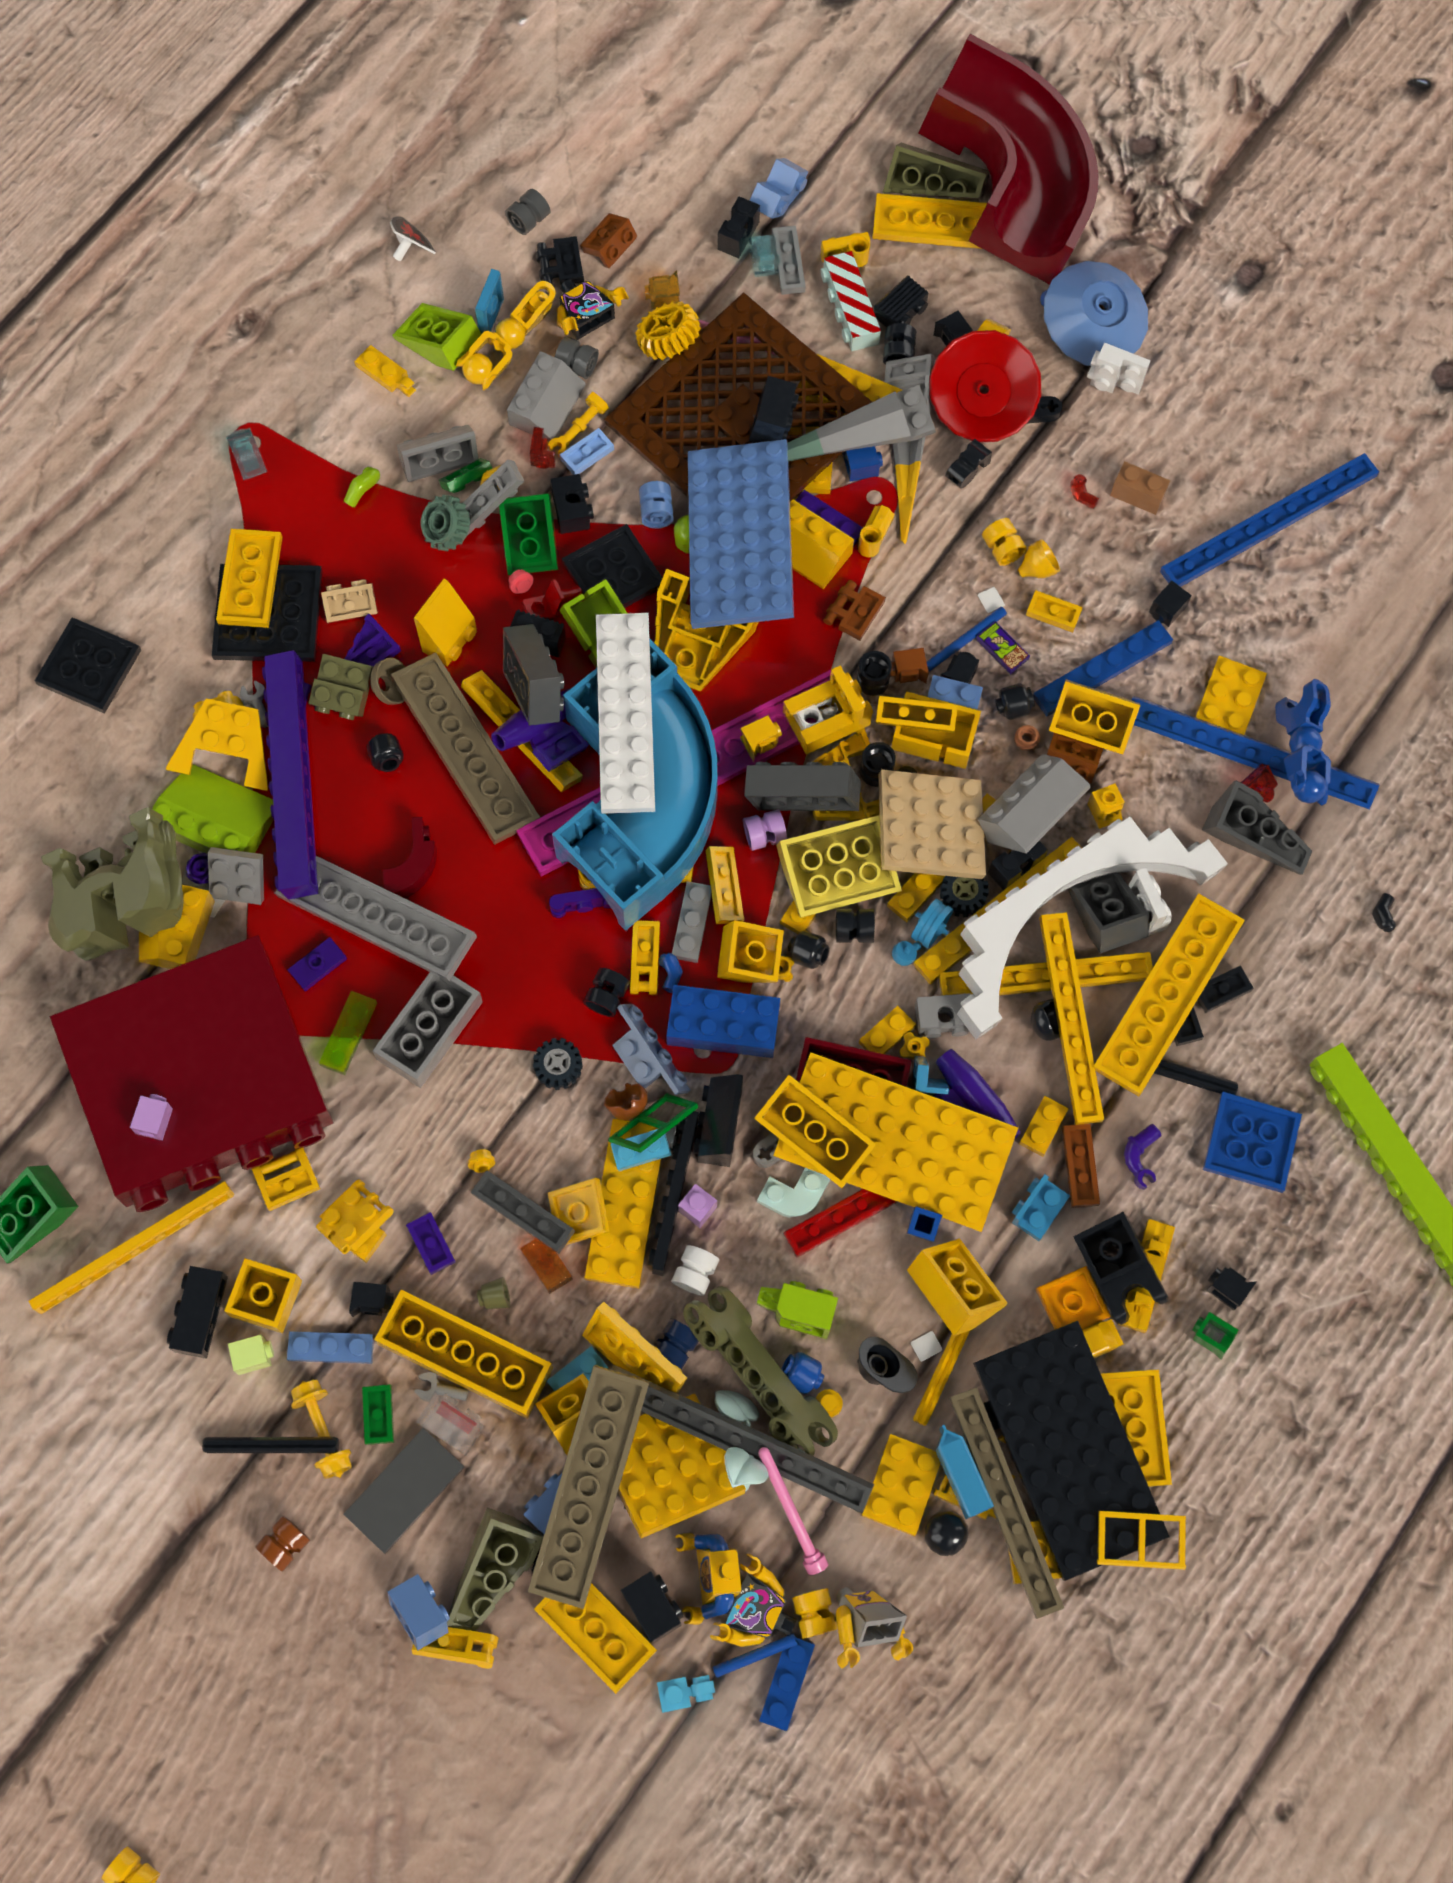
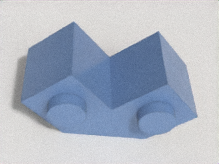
M786 158L776 159L767 181L757 183L749 201L759 204L760 212L771 219L781 217L799 192L805 188L807 184L806 176L809 171Z

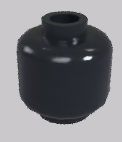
M1021 683L1001 688L999 698L995 699L998 713H1004L1005 717L1009 720L1027 716L1031 713V707H1035L1030 687L1026 688Z
M377 734L367 744V753L371 764L379 771H394L404 759L400 742L392 734Z
M802 931L796 937L793 936L791 938L788 951L791 952V960L794 963L815 969L826 962L829 955V946L824 937L808 931Z

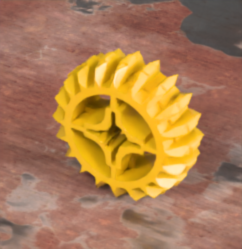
M672 301L668 305L664 303L663 306L656 307L654 311H648L647 317L641 318L642 322L637 325L638 329L635 332L637 344L647 357H652L653 360L658 358L664 360L666 357L672 359L673 355H680L681 351L688 350V346L694 344V339L699 337L701 329L699 318L689 304H684L682 301L678 303Z

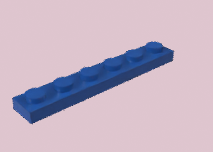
M1158 620L1034 692L1033 698L1046 717H1048L1056 710L1066 679L1095 689L1172 644L1173 638Z

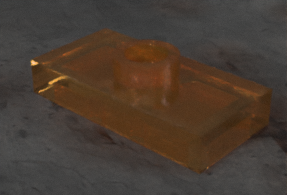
M534 1239L520 1248L521 1253L549 1294L573 1280L572 1275L558 1254L538 1239Z

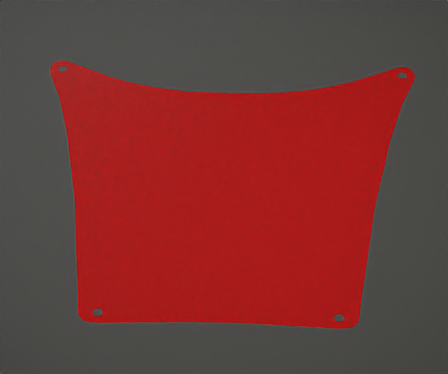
M246 423L233 432L229 440L231 465L242 506L244 529L281 532L282 544L278 565L321 566L323 570L321 592L327 591L326 586L341 584L342 589L352 587L351 582L366 579L367 584L372 583L378 614L371 616L400 646L401 652L393 658L399 660L405 667L428 656L422 652L414 617L443 579H446L474 616L477 631L474 638L464 644L459 658L456 661L452 660L449 666H445L491 740L492 733L499 726L461 688L462 681L482 670L521 710L503 673V628L510 627L517 610L525 611L522 605L524 599L545 595L552 579L557 580L560 589L576 585L562 564L563 557L625 525L590 522V529L561 534L558 519H553L558 570L530 573L533 577L532 586L527 592L516 594L509 587L510 575L507 572L500 514L491 513L484 519L486 523L480 528H475L464 539L462 544L456 546L455 550H438L432 548L431 543L425 541L426 538L421 529L422 513L428 502H432L431 500L375 484L363 494L357 505L352 507L344 502V498L352 480L358 475L339 468L260 423ZM251 436L258 437L261 440L260 447L256 450L247 449L245 446L247 438ZM869 477L830 490V495H815V497L861 527H865L875 506H886L894 513L898 503L897 490L890 481L882 477ZM872 490L879 491L883 497L882 501L879 504H870L866 498L867 493ZM675 523L656 529L644 525H628L662 578L666 569L690 577V554L681 551L675 544ZM858 542L853 547L852 555L824 589L792 569L794 618L758 622L753 635L701 692L690 688L704 710L711 731L831 670L843 632L838 630L841 620L835 619L830 626L825 624L823 619L827 615L826 610L829 605L834 604L838 598V591L842 586L846 585L848 580H852L857 584L854 591L858 593L871 557H864L859 553ZM657 591L625 608L628 614L648 613L649 638L654 643L656 639ZM689 594L688 599H687V601H686V605H689V606H690V594ZM321 595L315 662H303L304 683H308L313 687L314 679L318 677L323 654L345 659L349 649L353 647V641L357 633H360L365 623L364 619L366 616L327 623ZM846 602L843 609L848 611L853 603ZM533 604L531 606V610L535 614H543L545 612L544 607L540 604ZM559 611L556 618L549 620L564 624L566 640L560 656L550 655V657L556 661L557 671L563 675L564 688L560 689V691L574 687L596 668L588 657L591 653L590 649L587 651L583 649ZM252 661L253 695L257 692L254 681L261 683L266 689V681L262 674V667H265V661ZM380 677L378 680L379 687L385 691V681ZM370 686L363 717L355 716L354 720L339 717V711L330 709L329 714L315 711V705L309 704L310 691L306 703L316 856L384 888L383 870L398 867L409 858L413 849L412 818L422 817L424 825H429L431 840L435 841L437 859L429 880L419 891L406 899L475 932L477 938L453 976L480 992L483 1002L453 1044L537 1052V1048L539 1046L542 1047L543 1042H551L553 1038H556V1040H561L562 1038L568 1043L569 1041L572 1042L574 1047L578 1048L581 1058L624 1063L612 1045L630 1031L631 1028L619 1010H617L614 1017H607L589 1009L584 1005L583 1000L589 988L595 987L593 980L599 968L613 970L631 982L633 925L625 931L618 924L617 917L612 908H604L603 906L595 907L589 912L570 911L566 912L562 918H555L551 914L550 898L557 894L583 890L580 886L578 869L571 863H567L541 877L517 833L494 845L405 701L396 705L385 704L378 699ZM263 699L262 703L266 712H268V705L265 699ZM566 718L562 721V722H564V723L570 725V724L567 722V719H566ZM261 727L269 786V782L272 781V773L268 767V758H271L266 741V736L269 735V727ZM380 733L396 736L404 753L402 763L396 770L391 772L375 769L367 753L368 742ZM798 744L765 762L771 765H781L782 762L803 765L806 753L801 744ZM588 745L585 751L569 760L583 776L579 783L564 792H561L518 746L504 751L498 750L540 818L600 788V755L590 745ZM746 772L717 786L715 817L703 851L694 864L691 882L710 885L706 849L709 846L734 847L744 915L743 922L766 927L780 858L776 845H772L770 842L764 848L750 850L744 831L743 818L755 815L762 818L764 813L770 811H758L745 797ZM253 788V791L273 799L269 788L268 791ZM780 811L787 830L790 811ZM274 820L255 852L263 854L264 901L261 905L248 903L247 939L259 936L268 954L299 1036L381 1040L430 972L279 898L275 894L277 890L275 876H278V869L273 858V854L276 852V843L272 837V829L275 828ZM681 882L662 901L638 920L660 921L659 957L662 954H672L686 883ZM712 896L698 963L678 959L683 971L678 985L750 994L753 983H742L717 978L723 926L727 924H716ZM330 937L345 954L347 960L305 992L288 972V969ZM659 960L657 995H649V992L630 994L629 985L624 997L618 998L621 1004H633L641 1010L643 1020L648 1027L655 1031L658 1036L657 1041L663 1049L670 1053L672 1063L678 1071L720 1074L727 1071L736 1061L738 1054L712 1051L707 1058H699L695 1054L694 1048L667 1045L666 1036L672 993L662 988L668 974L665 968L659 965ZM639 974V981H649L650 975Z

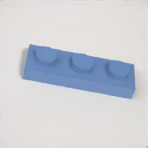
M289 1331L287 1360L297 1362L372 1364L375 1336L373 1334Z

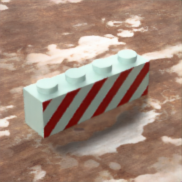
M852 251L825 257L824 267L820 270L823 283L827 282L830 302L835 304L836 320L838 323H842L844 342L849 343L851 352L879 345L881 330Z

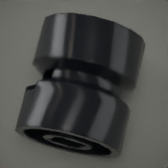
M894 323L886 328L883 363L885 365L887 361L915 356L914 347L916 345L917 331L913 326L906 323Z
M869 651L860 658L856 680L861 687V691L866 695L877 696L884 693L888 688L892 663L883 652Z
M883 742L871 743L862 753L860 775L862 780L870 786L879 787L878 774L881 770L894 771L896 755L888 744Z
M836 909V943H851L853 939H857L859 943H874V909H858L856 913L852 909Z
M599 968L593 980L595 987L589 988L583 1003L589 1009L601 1015L614 1017L618 1010L617 1007L621 1004L618 998L624 997L630 981L613 970Z

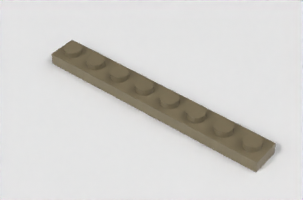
M977 1387L950 1397V1402L970 1453L994 1504L992 1509L1035 1618L1038 1619L1064 1609Z

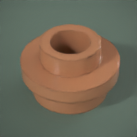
M1025 725L1016 730L1014 741L1017 747L1022 750H1033L1039 744L1040 734L1033 726ZM1028 736L1030 737L1031 741L1026 742L1022 739V737Z

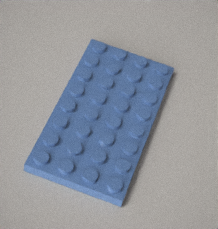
M787 440L688 451L690 609L692 628L794 618Z

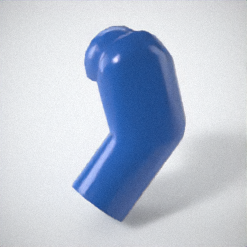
M671 953L662 954L659 957V965L665 968L668 974L662 988L667 992L673 993V986L678 985L683 971L675 955Z

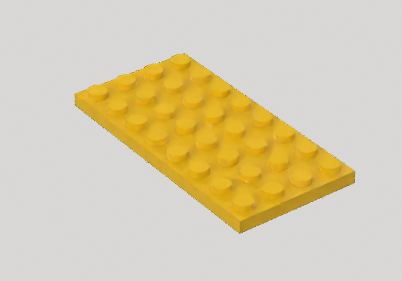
M810 1052L800 1084L877 1144L847 1183L914 1208L916 1206L941 1214L944 1219L982 1232L1018 1127ZM779 1139L773 1156L823 1174Z

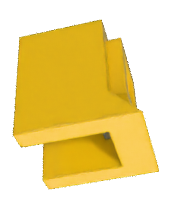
M769 715L740 729L743 734L740 736V739L753 762L757 753L762 754L775 748L776 744H778V737L782 736L777 722L773 723Z
M1116 783L1091 793L1087 805L1099 829L1112 824L1117 819L1123 820L1121 810L1125 802Z

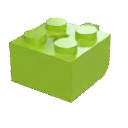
M790 1281V1284L783 1283L782 1289L761 1287L757 1305L776 1313L775 1319L780 1327L827 1339L838 1297H834V1293L829 1290L818 1288L816 1292L806 1289V1285L803 1283Z

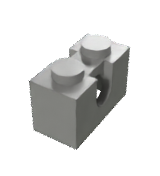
M971 994L917 997L915 1012L918 1036L925 1035V1037L932 1039L940 1037L943 1032H952V1036L967 1035L969 1030L957 1013L962 1007L960 1003ZM942 1013L947 1014L951 1021L947 1023L941 1022L938 1019V1015Z

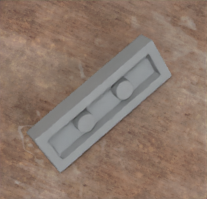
M796 226L772 228L781 295L804 293L806 286Z
M688 881L686 883L672 954L679 960L698 963L712 896L710 885Z

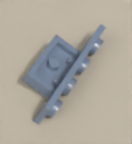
M620 1004L617 1009L631 1030L612 1046L636 1082L647 1088L662 1075L675 1095L690 1092L691 1090L686 1084V1077L676 1069L672 1063L670 1053L661 1047L657 1041V1034L643 1020L641 1010L633 1004Z

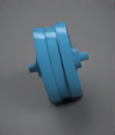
M937 898L922 914L920 912L916 913L915 916L919 920L911 935L913 940L919 941L927 949L933 945L942 933L946 936L948 935L949 931L946 930V924L954 910L950 906L942 904L943 902Z

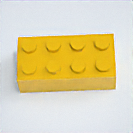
M790 1075L786 1077L754 1118L840 1188L844 1187L877 1145Z

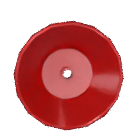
M996 330L972 331L952 340L937 356L929 376L930 401L938 419L955 435L970 441L976 439L979 442H998L1018 433L1034 416L1041 398V373L1033 354L1016 338ZM985 386L988 388V393L982 394L979 389Z

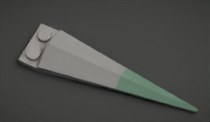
M920 385L886 395L788 442V461L866 447L910 442L936 433Z

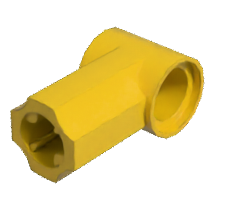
M883 505L874 507L865 527L860 532L858 551L862 556L869 558L879 553L880 545L895 516L890 508Z

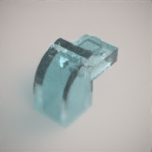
M775 235L750 237V254L754 276L779 274L778 264H780V256L776 251Z
M250 428L240 429L226 436L243 480L267 472Z

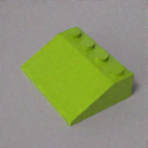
M194 764L192 765L191 774L181 773L158 797L152 810L163 815V821L166 820L173 826L176 841L207 854L211 847L255 853L274 821L270 809L273 799Z

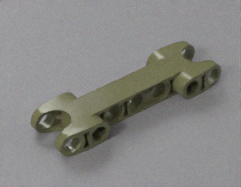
M718 1286L711 1290L708 1294L710 1308L698 1300H694L684 1307V1319L697 1340L709 1351L718 1349L771 1417L769 1430L775 1439L798 1449L797 1444L801 1445L805 1452L812 1456L815 1454L812 1440L823 1447H828L837 1440L838 1430L828 1412L815 1397H803L750 1330L752 1326L751 1315L729 1289ZM717 1293L723 1297L724 1304L718 1301ZM692 1308L697 1311L699 1320L694 1317ZM822 1427L828 1431L829 1439L823 1435Z

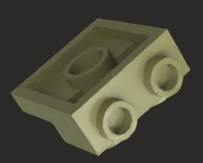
M323 654L318 677L313 682L309 704L315 705V711L326 714L330 713V709L339 711V717L354 720L355 716L363 717L371 684V672L374 666Z

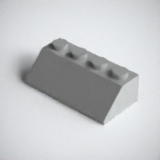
M1042 754L1004 791L978 820L988 843L1027 854L1091 787L1063 759Z

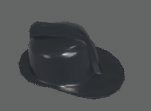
M868 1337L861 1343L857 1362L859 1372L864 1380L870 1384L883 1385L885 1388L897 1393H906L915 1388L918 1381L917 1371L908 1358L879 1337Z

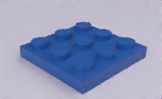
M1222 1092L1202 1170L1283 1193L1287 1183L1302 1114Z

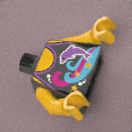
M749 1553L746 1555L751 1558L750 1566L746 1567L740 1563V1568L747 1572L741 1586V1593L736 1597L726 1622L713 1623V1625L719 1626L720 1634L718 1636L710 1635L712 1640L725 1641L739 1647L760 1645L765 1639H770L774 1628L787 1635H791L797 1619L782 1612L786 1599L783 1598L784 1589L770 1570L761 1564L757 1557Z

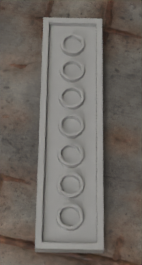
M317 856L318 894L288 900L281 892L276 890L275 894L279 898L447 981H450L477 938L475 932Z

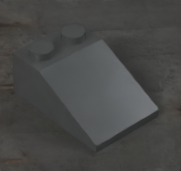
M1119 872L1094 877L1068 888L1087 934L1100 953L1148 937L1149 914Z

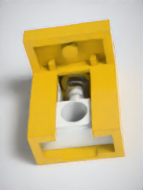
M841 665L831 669L830 681L785 700L783 703V713L806 754L871 724L873 715L871 704L868 700L864 701L860 694L862 691L856 679L852 680L848 672L845 673ZM814 718L817 722L810 724L805 719Z

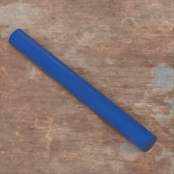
M999 607L926 661L928 672L975 639L977 635L993 622H997L1006 616V610L1003 607Z

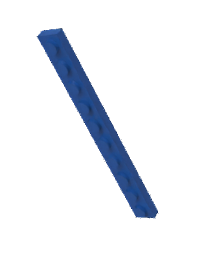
M1364 453L1162 566L1160 572L1168 583L1173 581L1182 587L1377 477L1379 470Z
M1133 696L1131 701L1140 703V708L1134 722L1135 726L1290 781L1287 777L1284 758L1292 752ZM1331 766L1328 795L1370 810L1380 786L1379 783Z

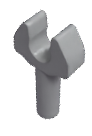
M254 681L257 690L256 694L249 695L246 688L242 686L240 697L244 705L250 704L253 708L259 710L261 727L266 728L268 727L265 720L266 710L262 703L265 688L261 683Z
M426 1372L418 1376L420 1380L431 1382V1388L428 1391L415 1389V1393L423 1401L431 1402L432 1398L437 1395L466 1401L468 1398L469 1390L440 1384L436 1373Z

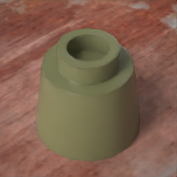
M504 1277L483 1284L481 1290H477V1298L481 1307L485 1306L487 1310L510 1308V1295Z

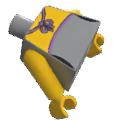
M843 1588L839 1591L836 1599L840 1604L836 1610L835 1619L838 1626L840 1645H843L844 1651L837 1658L840 1668L843 1669L848 1665V1662H850V1668H853L859 1662L860 1654L852 1647V1644L858 1648L896 1641L897 1643L891 1647V1654L897 1661L901 1658H906L912 1653L913 1644L903 1636L905 1634L904 1623L907 1617L905 1613L874 1591L853 1593L849 1588Z

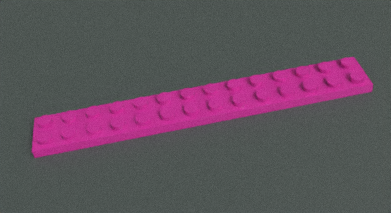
M831 670L712 730L717 754V786L746 772L747 765L765 762L800 744L783 713V703L785 700L830 681ZM769 715L773 723L777 722L782 736L778 737V744H776L775 748L762 754L757 753L753 762L740 739V736L743 735L740 729ZM814 718L805 719L810 724L817 722ZM601 787L516 830L519 839L541 877L569 863L566 861L562 864L556 858L552 834L589 803L594 801L597 804L601 800Z

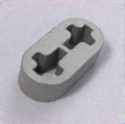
M773 1133L754 1147L753 1160L759 1167L768 1168L780 1160V1158L773 1156L779 1138ZM772 1147L774 1148L770 1153V1160L759 1158L760 1149L768 1151Z

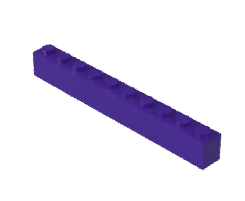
M294 650L265 656V667H262V674L266 681V689H264L263 693L265 702L268 705V712H265V720L269 727V735L266 736V741L271 758H268V767L272 773L269 789L273 796V804L270 809L271 815L275 820L272 837L276 843V852H274L273 858L278 869V876H275V885L277 890L288 900L318 894L303 662Z

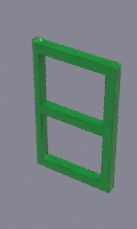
M666 1093L609 1137L608 1141L641 1153L699 1108L698 1104ZM666 1101L686 1107L667 1123L648 1117ZM639 1122L659 1128L640 1144L620 1138Z

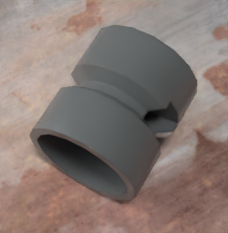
M529 189L520 197V203L515 201L505 211L509 223L522 235L528 234L536 226V222H541L551 213L546 199L535 189Z
M565 336L556 350L555 357L566 363L578 376L588 379L597 364L599 350L589 345L581 346L578 340Z

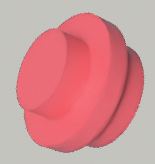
M517 570L509 577V587L516 594L527 592L533 584L532 575L525 570Z

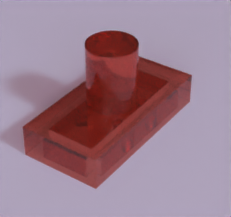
M1262 763L1240 782L1257 791L1264 798L1262 801L1266 803L1273 800L1275 794L1273 789L1278 786L1269 765Z

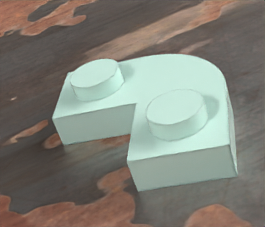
M805 1168L793 1189L769 1177L757 1199V1203L784 1217L802 1216L815 1209L831 1179L824 1174Z

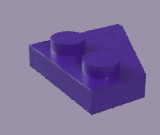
M368 614L364 619L365 623L360 633H357L353 641V647L349 649L345 659L374 666L383 659L393 658L401 652V649L377 621Z

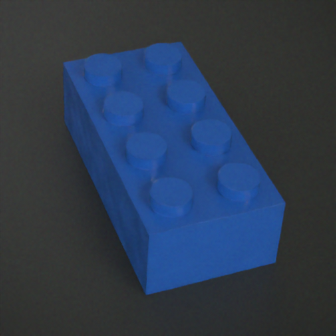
M674 985L666 1036L667 1045L773 1058L781 998Z

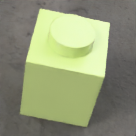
M262 1335L228 1343L233 1371L238 1375L272 1366L270 1358L274 1357L271 1341H266Z

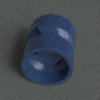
M670 1318L662 1331L664 1338L657 1339L654 1346L660 1350L667 1360L682 1370L689 1359L687 1352L694 1351L699 1341L688 1326Z

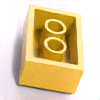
M1066 679L1049 731L1123 755L1140 708V703Z

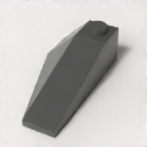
M1237 780L1233 781L1212 806L1202 830L1229 845L1302 875L1312 850L1292 829L1287 828L1279 819V814L1275 810L1272 811L1262 801L1264 798L1257 791Z

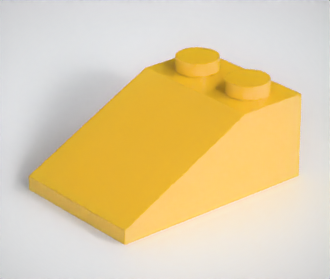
M446 579L442 580L414 617L422 652L428 656L437 653L442 663L447 667L452 660L456 661L459 658L462 647L467 641L470 642L474 638L477 631L474 616Z

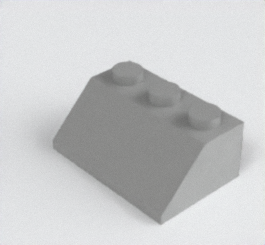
M540 351L507 408L509 425L549 442L558 436L586 386L585 382L562 360Z
M469 425L455 426L447 431L431 433L426 437L406 440L397 445L399 458L408 482L464 467L478 460L475 433Z

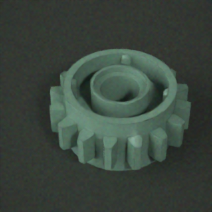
M449 495L436 496L435 500L429 501L421 517V529L426 538L425 541L431 543L432 548L442 551L455 550L456 546L462 544L470 528V518L465 508L466 505L460 503L459 498Z

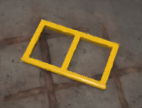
M1099 1511L1098 1565L1186 1569V1516ZM1105 1517L1139 1519L1138 1561L1105 1559ZM1146 1520L1179 1522L1178 1563L1145 1561Z

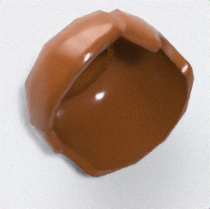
M626 1083L623 1091L610 1090L605 1097L604 1106L618 1120H631L645 1109L648 1102L647 1091L639 1083L632 1085Z

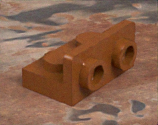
M608 213L581 243L580 247L583 253L600 257L604 267L610 268L635 241L637 234L629 218Z
M1054 733L1047 755L1063 759L1091 784L1103 748Z

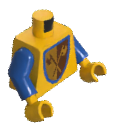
M683 1533L676 1535L675 1538H682L683 1547L676 1548L677 1551L693 1550L695 1547L697 1549L702 1608L685 1606L682 1609V1612L691 1613L690 1619L684 1621V1624L700 1625L704 1618L710 1619L727 1614L732 1608L734 1599L741 1593L737 1550L729 1548L725 1539L719 1534H697L695 1536L693 1533Z

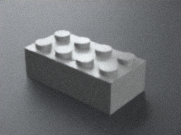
M430 972L373 1049L376 1059L421 1088L482 1004L480 992L455 976H452L450 981H447Z

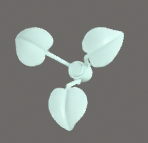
M715 1391V1405L722 1415L740 1423L743 1422L744 1425L749 1427L751 1426L750 1421L758 1420L759 1412L750 1399L734 1391ZM738 1447L728 1448L725 1452V1468L732 1488L744 1485L745 1491H747L751 1484H761L767 1480L768 1471L766 1466L760 1460L755 1459L753 1455H749L745 1450Z

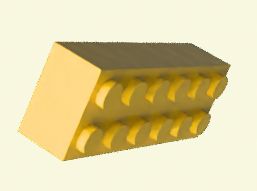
M402 1289L374 1339L379 1346L526 1419L529 1418L553 1370L552 1363Z

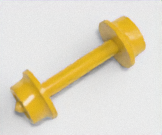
M318 1380L302 1381L300 1385L291 1390L293 1398L291 1406L293 1409L306 1406L318 1437H330L317 1401L327 1396L328 1392L326 1389H322ZM346 1449L336 1453H325L326 1457L316 1462L314 1466L316 1469L321 1470L325 1479L334 1476L341 1478L344 1472L352 1468L349 1458L351 1450Z

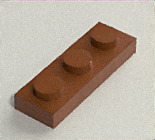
M1091 1124L1065 1125L1062 1127L1071 1208L1099 1206L1100 1197Z

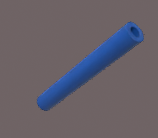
M794 1633L713 1666L714 1673L718 1678L798 1645Z

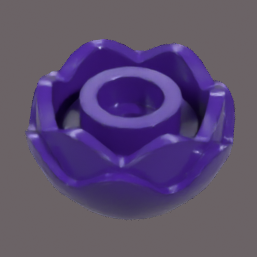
M207 853L195 854L187 861L186 876L196 884L209 883Z

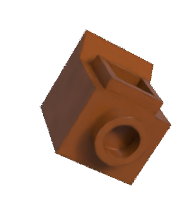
M924 648L893 652L890 677H894L895 682L906 683L918 681L919 679L927 684L929 672Z

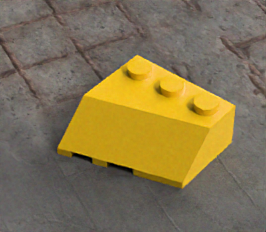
M182 885L183 910L181 919L175 927L161 930L152 937L139 931L140 962L172 969L196 959L215 903L208 890Z

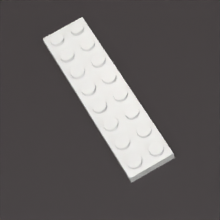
M648 613L596 615L601 813L655 812Z

